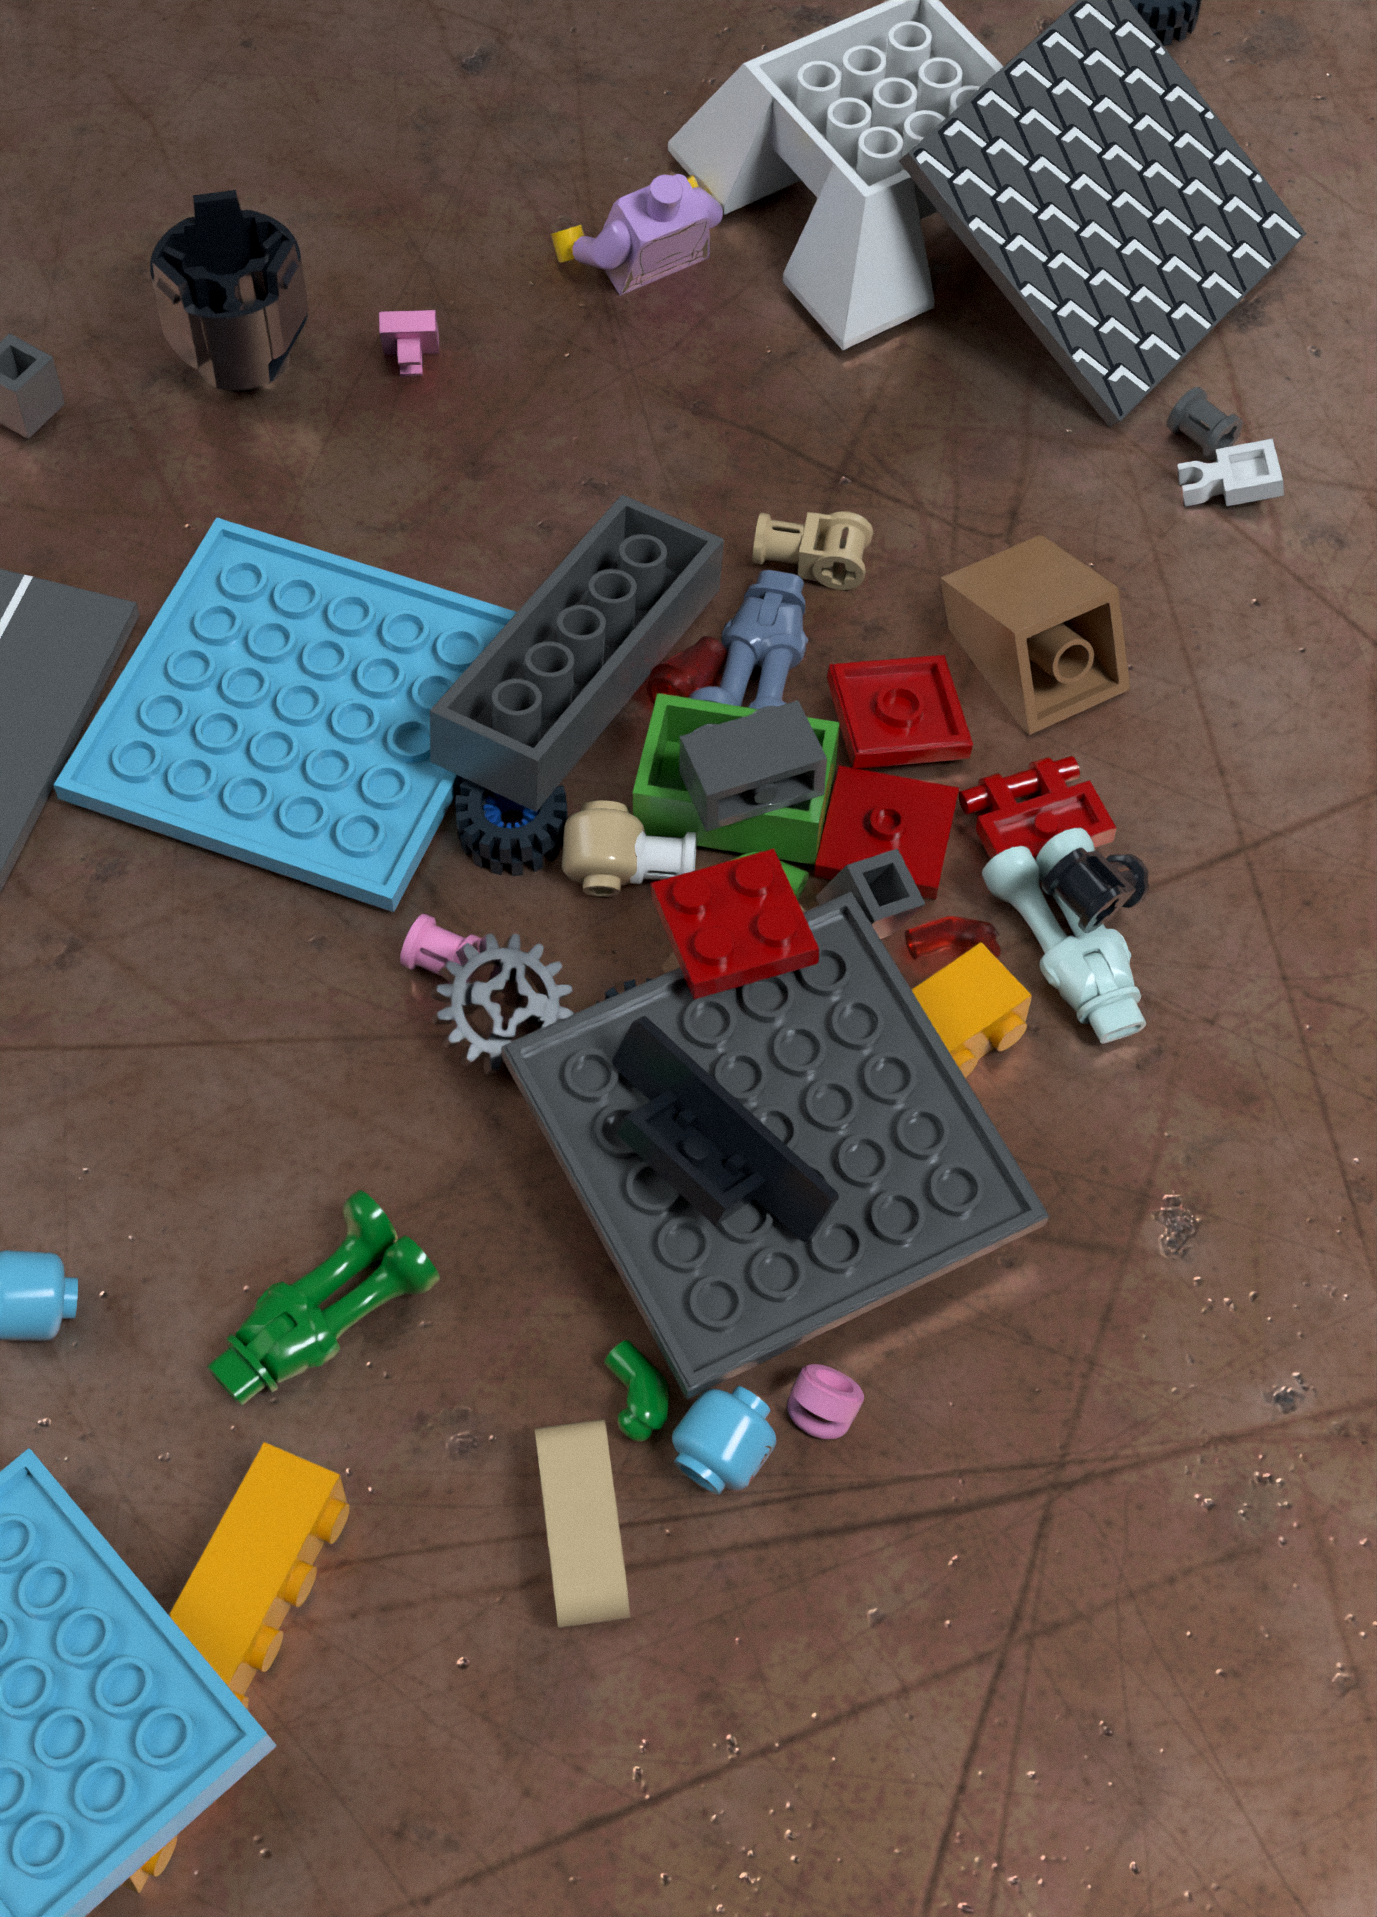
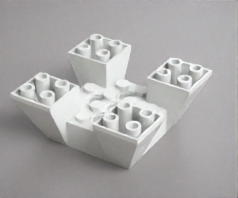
M888 0L743 63L668 141V151L690 176L694 175L698 186L719 202L724 215L801 180L818 199L783 272L782 282L842 350H845L934 308L935 299L920 220L937 213L938 210L900 164L899 160L997 73L1003 65L939 0Z

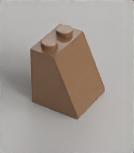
M1043 535L1036 536L940 578L949 630L1022 730L1028 735L1131 690L1118 587Z

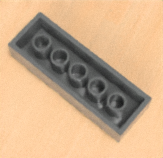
M621 495L430 710V762L537 812L720 591L724 539L625 495Z

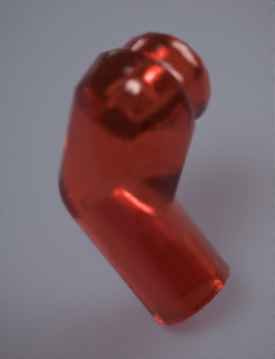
M947 916L907 929L904 933L906 946L914 960L953 947L965 946L966 950L969 951L980 942L997 959L1001 955V948L996 940V937L1000 934L990 922L959 916Z

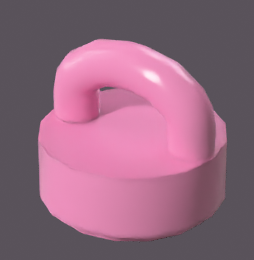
M810 1364L802 1367L788 1398L787 1410L794 1424L805 1433L823 1440L837 1439L848 1431L864 1401V1394L860 1386L842 1372L828 1366ZM806 1409L809 1410V1411H811L812 1413H814V1414L817 1415V1416H820V1417H822V1418H824V1419H826V1420L833 1421V1422H823V1421H820V1420H818V1419L812 1417V1416L806 1411Z

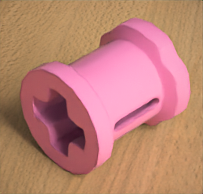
M422 914L413 923L405 938L400 954V963L408 969H415L419 966L442 976L439 971L447 961L456 962L461 965L456 952L466 943L472 945L480 953L479 946L482 938L475 935H469L467 938H464L436 926L434 917ZM473 971V972L471 973V975H470L469 978L467 979L466 983H468V982L470 981V979H471V977L473 976V974L475 973V971Z

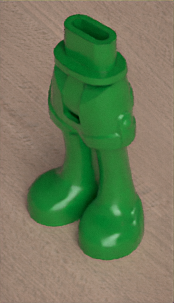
M363 1190L353 1193L343 1206L347 1236L335 1252L312 1271L292 1284L288 1285L280 1281L271 1285L257 1298L255 1309L239 1327L235 1336L230 1334L225 1339L229 1348L206 1366L216 1381L241 1407L263 1388L273 1393L278 1389L276 1382L281 1384L303 1374L310 1368L321 1367L324 1363L331 1360L340 1351L337 1339L379 1306L404 1294L420 1295L429 1292L440 1281L437 1269L424 1251L406 1235L398 1239L397 1233L385 1212ZM383 1259L379 1268L371 1276L340 1300L321 1311L318 1306L343 1284L372 1263Z

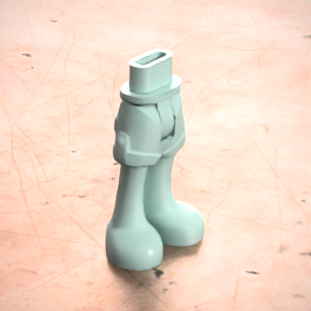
M1073 828L1055 835L1042 847L1036 861L1027 847L1018 846L1004 850L985 865L982 876L988 890L1001 901L1010 903L1021 914L1033 931L1045 953L1039 965L1048 983L1058 989L1062 998L1077 1012L1076 1017L1082 1024H1091L1100 1043H1109L1142 1030L1146 1026V1021L1137 1006L1141 999V994L1134 984L1129 964L1131 952L1128 950L1124 937L1115 929H1107L1104 924L1090 933H1085L1078 926L1080 918L1057 894H1053L1052 896L1061 908L1074 936L1068 937L1051 912L1040 889L1039 880L1042 883L1049 871L1067 854L1077 848H1084L1087 852L1095 851L1093 841L1087 831L1083 828Z

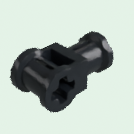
M1077 848L1062 858L1049 871L1041 884V888L1048 895L1057 894L1080 918L1078 926L1085 933H1090L1105 922L1110 921L1121 907H1134L1144 900L1149 891V873L1142 860L1133 854H1114L1105 858L1098 850L1087 852L1084 848ZM1125 868H1129V869H1130V870L1122 871V872L1119 871V870H1123V869H1125Z

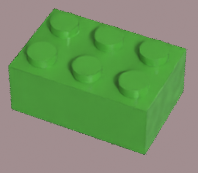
M657 693L632 793L633 815L638 817L644 825L646 836L684 838L687 832H696L697 846L746 854L763 852L774 848L779 859L815 865L836 768L840 722L807 717L827 757L824 795L706 832L679 773L680 736L692 733L703 725L722 724L751 715L758 709Z

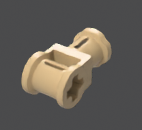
M808 512L805 525L771 520L770 514L761 513L759 514L756 526L752 563L762 565L765 560L795 564L798 565V576L802 579L818 581L824 586L835 590H850L858 587L864 580L866 569L865 564L862 562L864 549L870 545L872 540V525L864 517L852 512H835L829 515ZM844 529H848L847 540L841 538ZM839 562L844 563L842 573L838 572Z

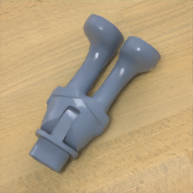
M764 570L759 573L756 584L748 587L744 595V601L734 618L730 619L724 626L721 635V645L724 653L727 655V660L720 686L699 688L689 698L741 706L752 670L756 667H761L762 671L756 699L748 708L760 709L766 706L777 707L787 704L782 701L789 669L798 666L802 661L808 643V638L803 631V615L805 614L806 602L801 594L804 586V581L801 577L772 570Z

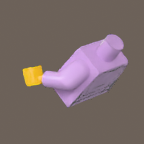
M682 174L674 176L660 175L653 179L651 185L620 197L614 202L603 230L596 238L585 236L582 225L551 233V238L560 263L576 259L579 263L605 270L618 294L621 296L708 259L710 255V228L717 226L721 222L723 216L722 208L714 197L698 186L694 175L688 177Z

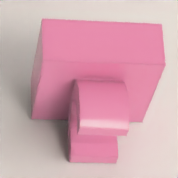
M435 310L379 312V330L384 355H397L398 365H400V377L423 376L422 354H439V331Z

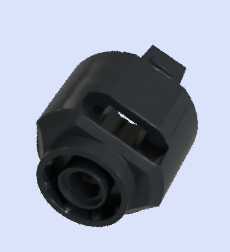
M236 190L193 195L194 217H188L170 228L158 241L151 255L150 274L163 335L179 357L191 367L196 368L200 376L217 389L244 392L262 388L276 380L286 369L290 350L308 318L309 309L299 245L290 230L278 220L257 211L242 210Z

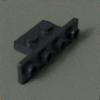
M642 1016L633 1021L612 1059V1064L650 1102L627 1115L617 1135L714 1226H717L756 1198L801 1241L806 1242L815 1236L839 1199L837 1191L649 1018Z

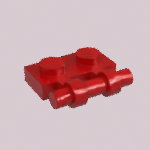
M1073 756L1053 761L1050 757L1030 762L1028 770L1002 777L999 773L979 779L978 786L960 791L958 794L960 806L966 815L983 809L989 812L978 816L976 832L990 859L1004 850L1024 846L1030 850L1036 861L1040 850L1051 838L1073 828H1083L1086 830L1093 841L1094 848L1114 841L1116 826L1091 781L1089 780L1070 787L1066 785V782L1079 779L1080 777L1079 765ZM1035 792L1039 796L1018 804L1015 800Z

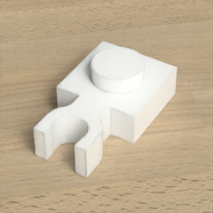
M1273 438L1215 449L1216 462L1214 463L1190 461L1177 464L1180 485H1182L1185 507L1204 503L1210 497L1224 494L1226 506L1284 496L1283 477Z

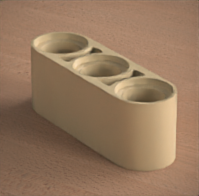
M605 1420L535 1428L558 1628L630 1619L627 1582Z

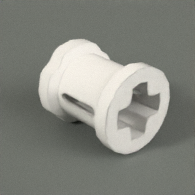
M642 830L635 843L637 872L630 878V883L641 884L643 879L663 880L695 871L697 833L687 832L684 838L646 836Z

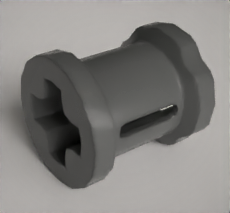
M1194 387L1176 403L1168 417L1167 427L1175 434L1183 432L1203 448L1202 454L1208 460L1216 461L1215 449L1233 446L1241 433L1244 422L1236 414L1227 416L1207 400L1208 394L1203 389Z

